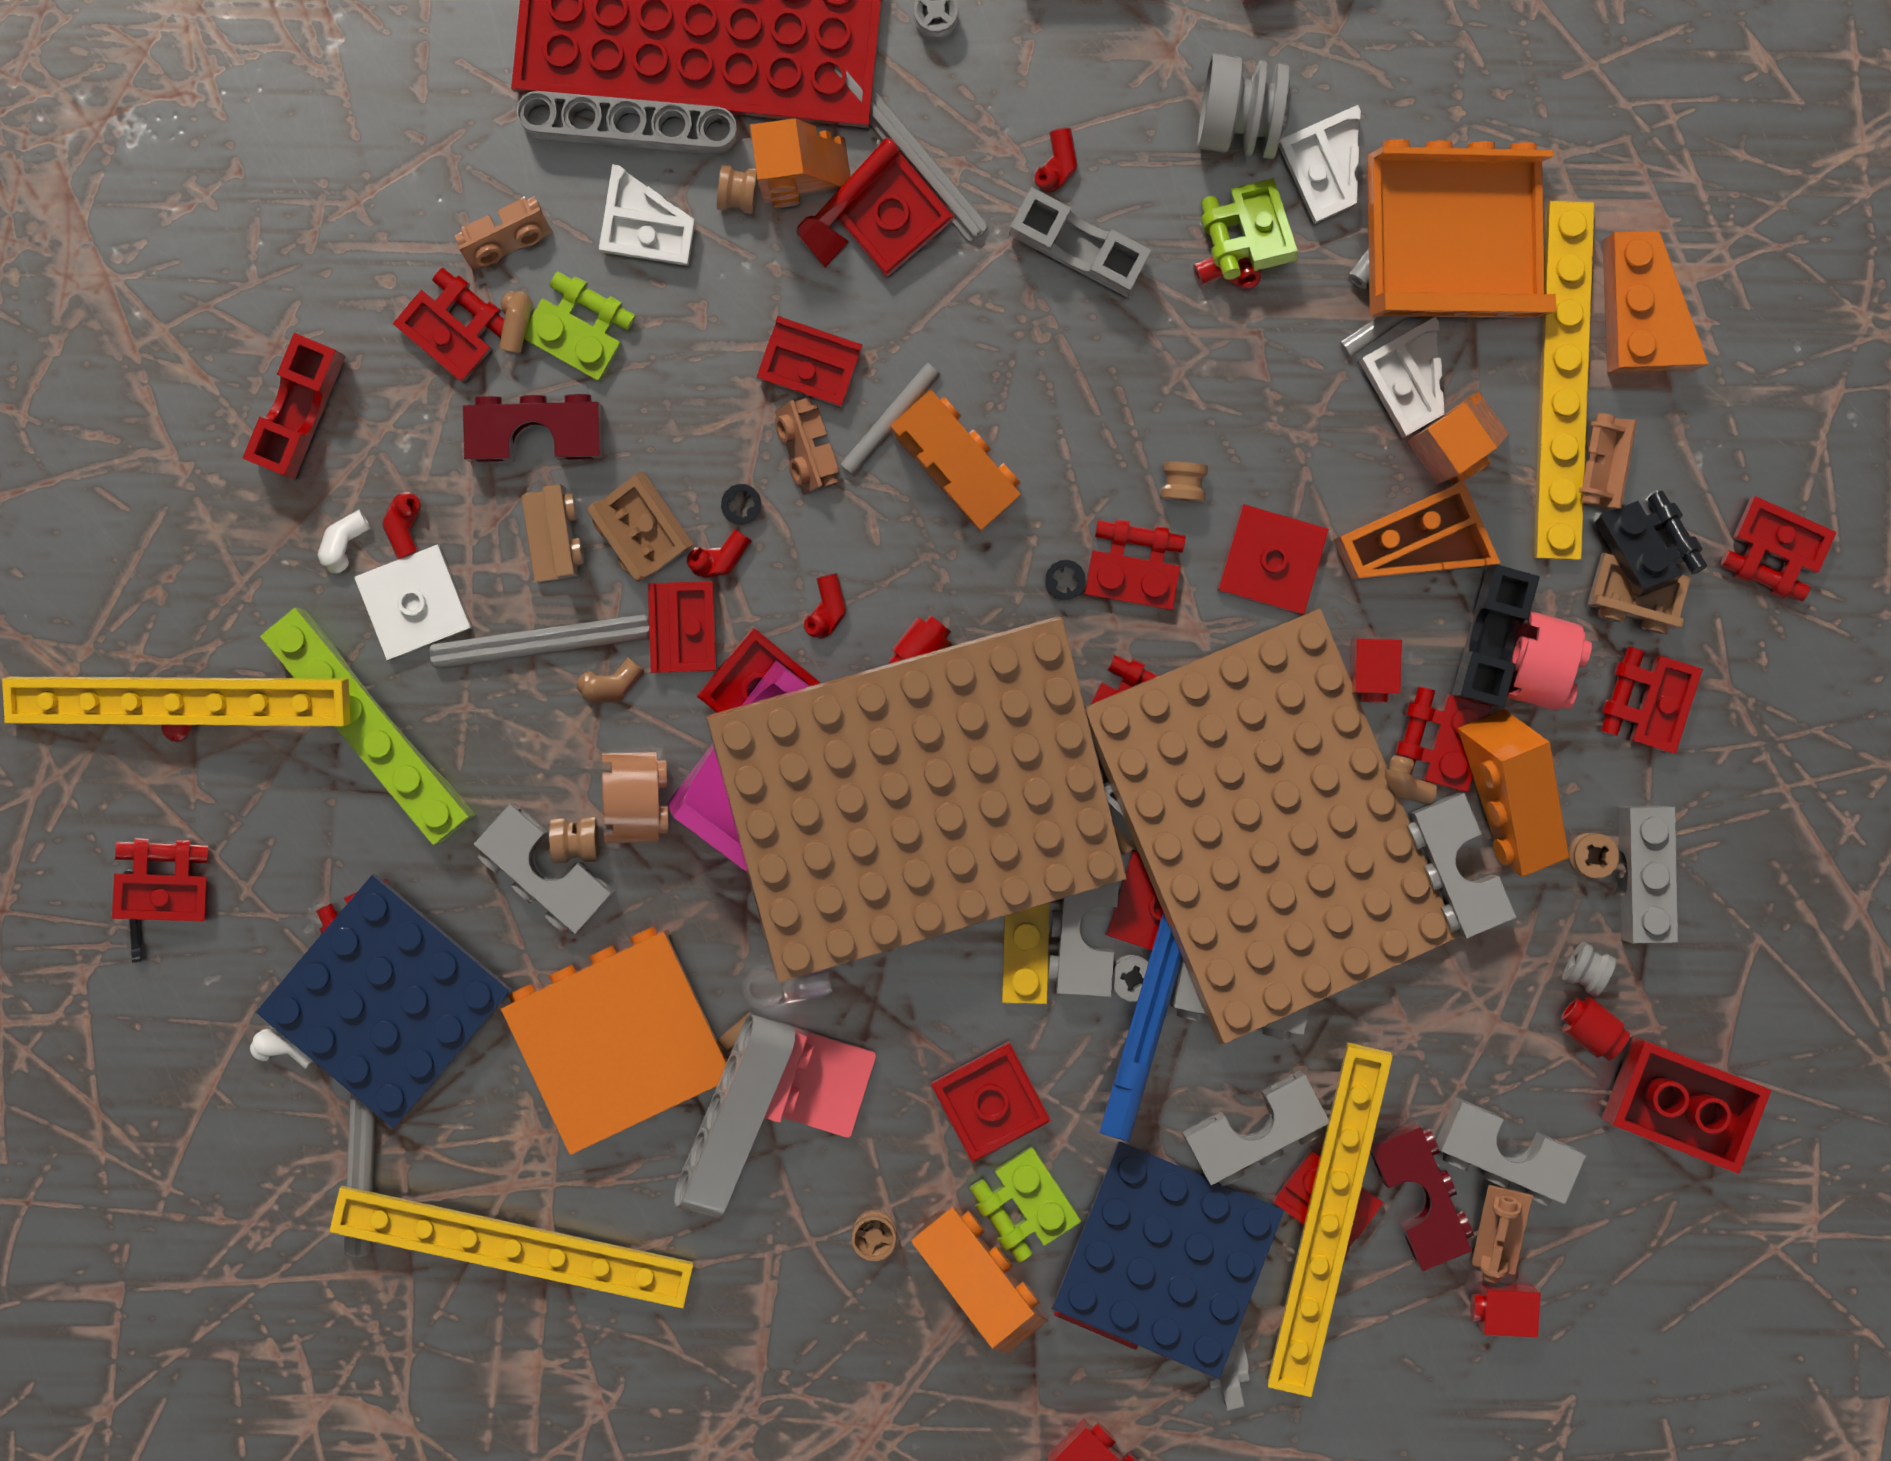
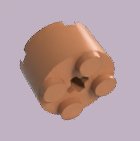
M656 752L602 753V762H611V772H602L604 825H612L613 832L604 834V843L659 842V833H668V808L666 805H659L658 788H667L666 761L657 760Z

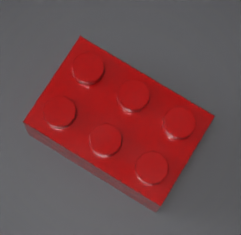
M1633 1036L1601 1119L1615 1127L1739 1174L1772 1090Z

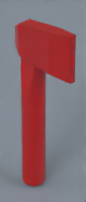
M884 139L815 216L805 217L797 226L796 234L824 267L849 242L829 226L898 152V145L892 139Z

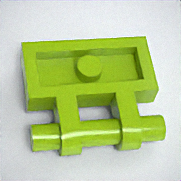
M1274 178L1231 188L1232 204L1220 207L1219 201L1215 196L1206 197L1201 201L1204 213L1201 216V222L1205 233L1211 235L1214 245L1211 254L1215 265L1221 267L1225 279H1234L1240 275L1241 271L1238 261L1242 258L1250 257L1254 271L1298 260V250ZM1239 224L1243 236L1230 239L1228 227Z
M557 271L549 287L563 294V298L558 306L543 298L541 299L528 322L524 340L592 379L601 382L622 345L620 341L607 335L613 323L628 331L636 315L622 308L623 302L610 296L606 299L587 288L588 283L577 276L571 279ZM578 303L598 314V318L593 326L572 315Z
M1032 1145L995 1169V1173L1003 1183L1001 1187L992 1192L984 1179L977 1181L969 1187V1190L978 1202L975 1207L982 1217L987 1216L1000 1235L997 1240L1005 1251H1011L1018 1263L1026 1260L1033 1254L1024 1240L1031 1233L1035 1232L1045 1246L1081 1222L1080 1217ZM1011 1198H1013L1025 1216V1219L1016 1225L1013 1224L1002 1207Z

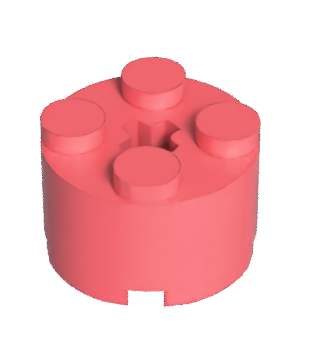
M1530 611L1529 623L1522 624L1515 642L1512 662L1516 663L1507 698L1553 711H1558L1561 708L1570 710L1575 702L1578 691V684L1574 683L1578 667L1584 668L1587 665L1591 654L1592 642L1585 640V631L1582 625Z

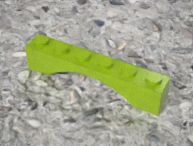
M294 607L260 636L294 678L349 679L351 724L335 726V728L432 845L443 843L475 816L474 812L450 783L425 759L386 715L353 673L333 642L305 609Z

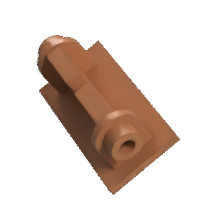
M524 196L520 200L497 210L503 223L496 227L490 215L460 227L462 232L454 236L459 245L460 252L472 271L491 266L502 257L523 247L532 246L539 242L541 238L553 233L535 196L528 200Z
M809 397L796 402L794 400L789 401L775 410L776 432L780 440L786 443L791 458L789 463L790 473L794 482L800 485L803 495L812 492L820 486L825 488L839 483L836 474L840 473L831 444L828 443L815 447L813 439L827 435L818 405H813Z
M1597 413L1596 421H1591L1590 427H1593L1589 446L1590 458L1586 463L1583 485L1578 493L1583 494L1581 500L1583 505L1622 508L1637 420L1616 419L1614 415Z
M1488 1185L1471 1265L1480 1267L1484 1280L1498 1283L1501 1277L1506 1276V1274H1516L1533 1195Z

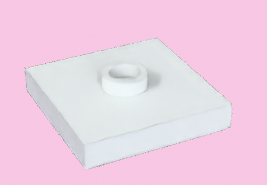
M438 544L354 577L388 661L472 629L448 564Z

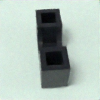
M1498 564L1486 568L1453 688V696L1492 707L1505 706L1516 663L1512 662L1515 642L1523 622L1529 619L1540 576Z

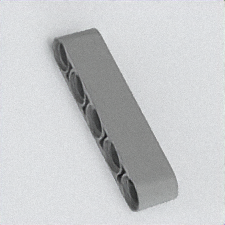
M532 91L523 95L516 108L517 118L525 131L532 137L543 140L720 155L732 151L739 139L738 126L732 113L725 108L717 106ZM539 105L550 108L549 119L544 124L533 125L528 122V115L532 108ZM583 109L592 110L595 113V120L590 127L578 129L573 126V117L578 111ZM626 113H633L640 117L639 127L631 133H623L617 129L618 120ZM670 117H678L685 121L683 132L676 137L665 136L661 131L663 123ZM714 121H723L730 126L729 134L721 141H713L706 136L707 127Z
M752 1014L748 1015L745 1019L679 1176L674 1195V1205L676 1208L715 1218H720L723 1215L792 1053L796 1034L794 1026Z

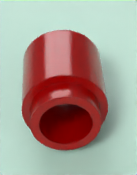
M931 615L926 621L917 617L892 648L894 654L888 662L891 664L951 647L953 644L946 639L951 631Z
M1590 996L1582 1001L1578 998L1574 999L1561 1016V1019L1565 1022L1562 1031L1596 1058L1602 1056L1607 1061H1611L1622 1051L1630 1038V1033L1624 1029L1625 1023Z

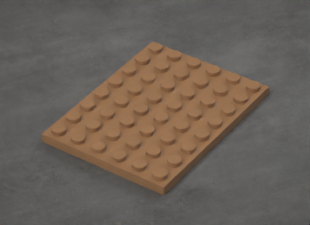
M1321 608L1085 707L1094 747L1218 1044L1231 1042L1458 938L1455 931L1450 932L1441 907L1445 906L1438 890L1433 891L1423 866L1428 864L1421 848L1416 850L1406 825L1410 824L1400 797L1393 794L1386 781L1385 770H1388L1358 696L1356 693H1352V682Z
M1059 616L705 716L778 983L1127 879L1064 621Z

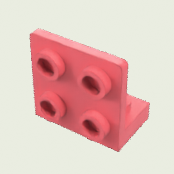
M795 1027L796 1034L792 1053L764 1118L778 1123L781 1122L782 1118L849 1138L854 1129L875 1062L876 1053Z

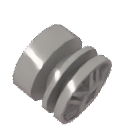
M1212 53L1202 99L1197 140L1198 149L1227 153L1234 133L1243 134L1244 155L1251 156L1253 154L1256 139L1259 136L1262 137V158L1274 159L1278 145L1283 135H1285L1290 113L1292 91L1289 82V64L1277 62L1272 81L1266 82L1267 62L1259 60L1252 79H1244L1242 57Z

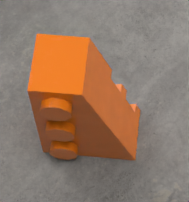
M796 118L750 125L757 180L764 203L773 202V207L775 208L795 206L800 204L799 198L836 193L851 177L845 137L837 136L831 138V132L827 130L819 131L820 136H818L816 126Z
M1660 231L1613 232L1603 239L1607 373L1690 371L1708 365L1709 363Z
M930 389L890 425L891 435L978 532L981 533L1020 498L1021 494L1016 487L1021 482L1004 463L1000 467L996 466L987 455L991 449L974 430L968 433L958 421L961 415L945 397L939 399Z
M1478 390L1406 442L1436 485L1447 480L1452 485H1455L1459 481L1462 482L1466 478L1469 479L1488 466L1491 462L1486 455L1498 448L1509 433Z
M1464 481L1333 539L1351 580L1501 564Z
M1505 709L1459 727L1458 731L1494 839L1493 849L1500 863L1508 865L1521 877H1524L1569 858L1550 742Z
M951 1207L914 1237L911 1242L991 1348L1008 1354L1048 1322L1049 1319L1037 1306L1040 1301L1024 1281L1019 1283L1009 1270L1013 1266L997 1246L991 1249L981 1237L985 1229L969 1210L963 1214L958 1209Z

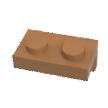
M644 471L632 476L604 499L596 501L587 507L588 513L593 518L592 522L596 531L608 540L618 555L620 566L626 573L632 575L637 582L656 574L694 545Z
M561 484L543 486V491L523 494L522 505L534 580L536 582H545L578 577V565H584V555L580 538L574 539L571 521L577 520L574 494H567L566 488Z
M1603 553L1600 557L1587 605L1598 608V616L1601 618L1624 623L1627 616L1641 620V628L1644 630L1667 635L1669 628L1679 629L1683 627L1685 619L1680 618L1691 577L1682 575L1677 583L1638 598L1615 556Z

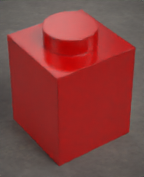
M1351 639L1350 680L1352 682V693H1361V702L1388 703V694H1400L1402 640Z
M1479 1282L1478 1294H1473L1471 1297V1320L1477 1322V1327L1484 1335L1538 1338L1541 1293L1533 1285Z

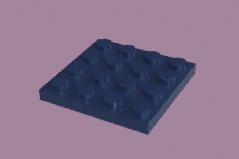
M373 874L256 1013L394 1129L512 989L380 877Z
M1119 1141L1116 1144L1051 1309L1213 1378L1220 1379L1285 1210L1228 1186H1221L1218 1182L1210 1185L1204 1176Z

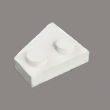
M1358 105L1284 137L1278 145L1313 224L1352 208L1357 204L1358 129L1361 110Z
M612 164L599 251L689 266L695 220L678 207L666 201L649 186H645L631 176L621 166Z
M1436 317L1359 360L1402 438L1445 414L1444 397L1440 389L1442 364L1441 358H1438L1437 332L1439 331V321Z

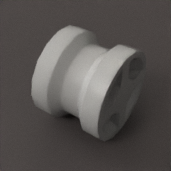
M956 0L915 1L914 22L922 35L931 39H940L947 37L953 32L958 20V4ZM933 19H942L944 22H942L941 20L933 21V22H932V20H933Z
M1583 941L1570 956L1564 969L1562 980L1571 985L1579 983L1584 986L1586 993L1597 997L1604 990L1614 972L1616 958L1608 954L1599 955L1595 953L1593 946Z
M1126 955L1114 962L1112 988L1121 998L1127 1001H1138L1142 987L1141 983H1143L1148 966L1146 959L1138 955Z

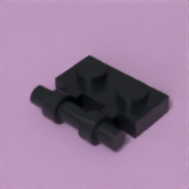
M1658 491L1648 498L1654 510L1652 514L1646 515L1639 501L1622 506L1621 509H1614L1601 514L1595 522L1638 598L1677 583L1682 576L1677 567L1679 563L1685 562L1692 575L1703 571L1707 567L1700 553L1703 549L1695 536L1690 537L1680 520L1683 514L1676 503H1670L1664 491ZM1665 528L1675 546L1666 548L1657 531Z

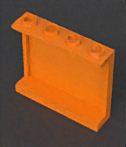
M1393 139L1383 141L1382 147L1367 154L1370 316L1540 318L1556 312V294H1545L1542 162L1553 157V150H1537V143L1533 142L1510 144V149H1495V143L1490 141L1471 142L1467 144L1468 148H1453L1452 141L1448 140L1429 141L1425 143V147H1410L1409 140Z
M654 926L629 937L633 944L632 946L616 952L614 945L592 954L589 956L592 964L577 972L573 964L548 975L551 984L541 989L535 990L532 983L508 994L511 1003L501 1008L569 1155L710 1090L719 1083L729 1058H725L669 940L668 936L670 933L668 929L657 933Z

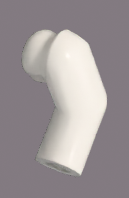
M360 509L330 525L324 532L318 551V558L320 564L326 566L330 573L337 574L348 567L349 560L345 554L348 541L371 529Z
M275 1028L263 1029L255 1034L250 1045L251 1055L260 1061H267L270 1056L288 1054L304 1069L313 1062Z

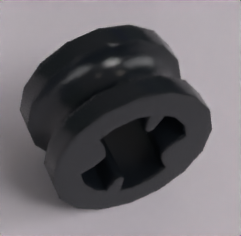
M737 484L725 491L721 501V509L728 521L736 525H745L757 518L761 510V499L759 493L753 487L747 484ZM738 492L747 493L745 498L748 499L751 496L754 501V507L747 509V516L745 517L735 516L737 510L731 512L728 507V502L734 501Z
M1059 560L1052 564L1045 576V586L1049 594L1059 600H1071L1077 597L1084 589L1086 582L1082 567L1071 560ZM1064 567L1074 571L1072 579L1077 582L1076 588L1071 591L1067 587L1066 593L1056 589L1058 581L1053 578L1054 572L1060 569L1061 573H1063Z

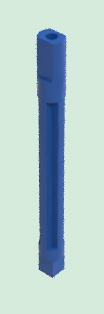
M1164 912L1099 1131L1100 1134L1130 1142L1182 960V955Z

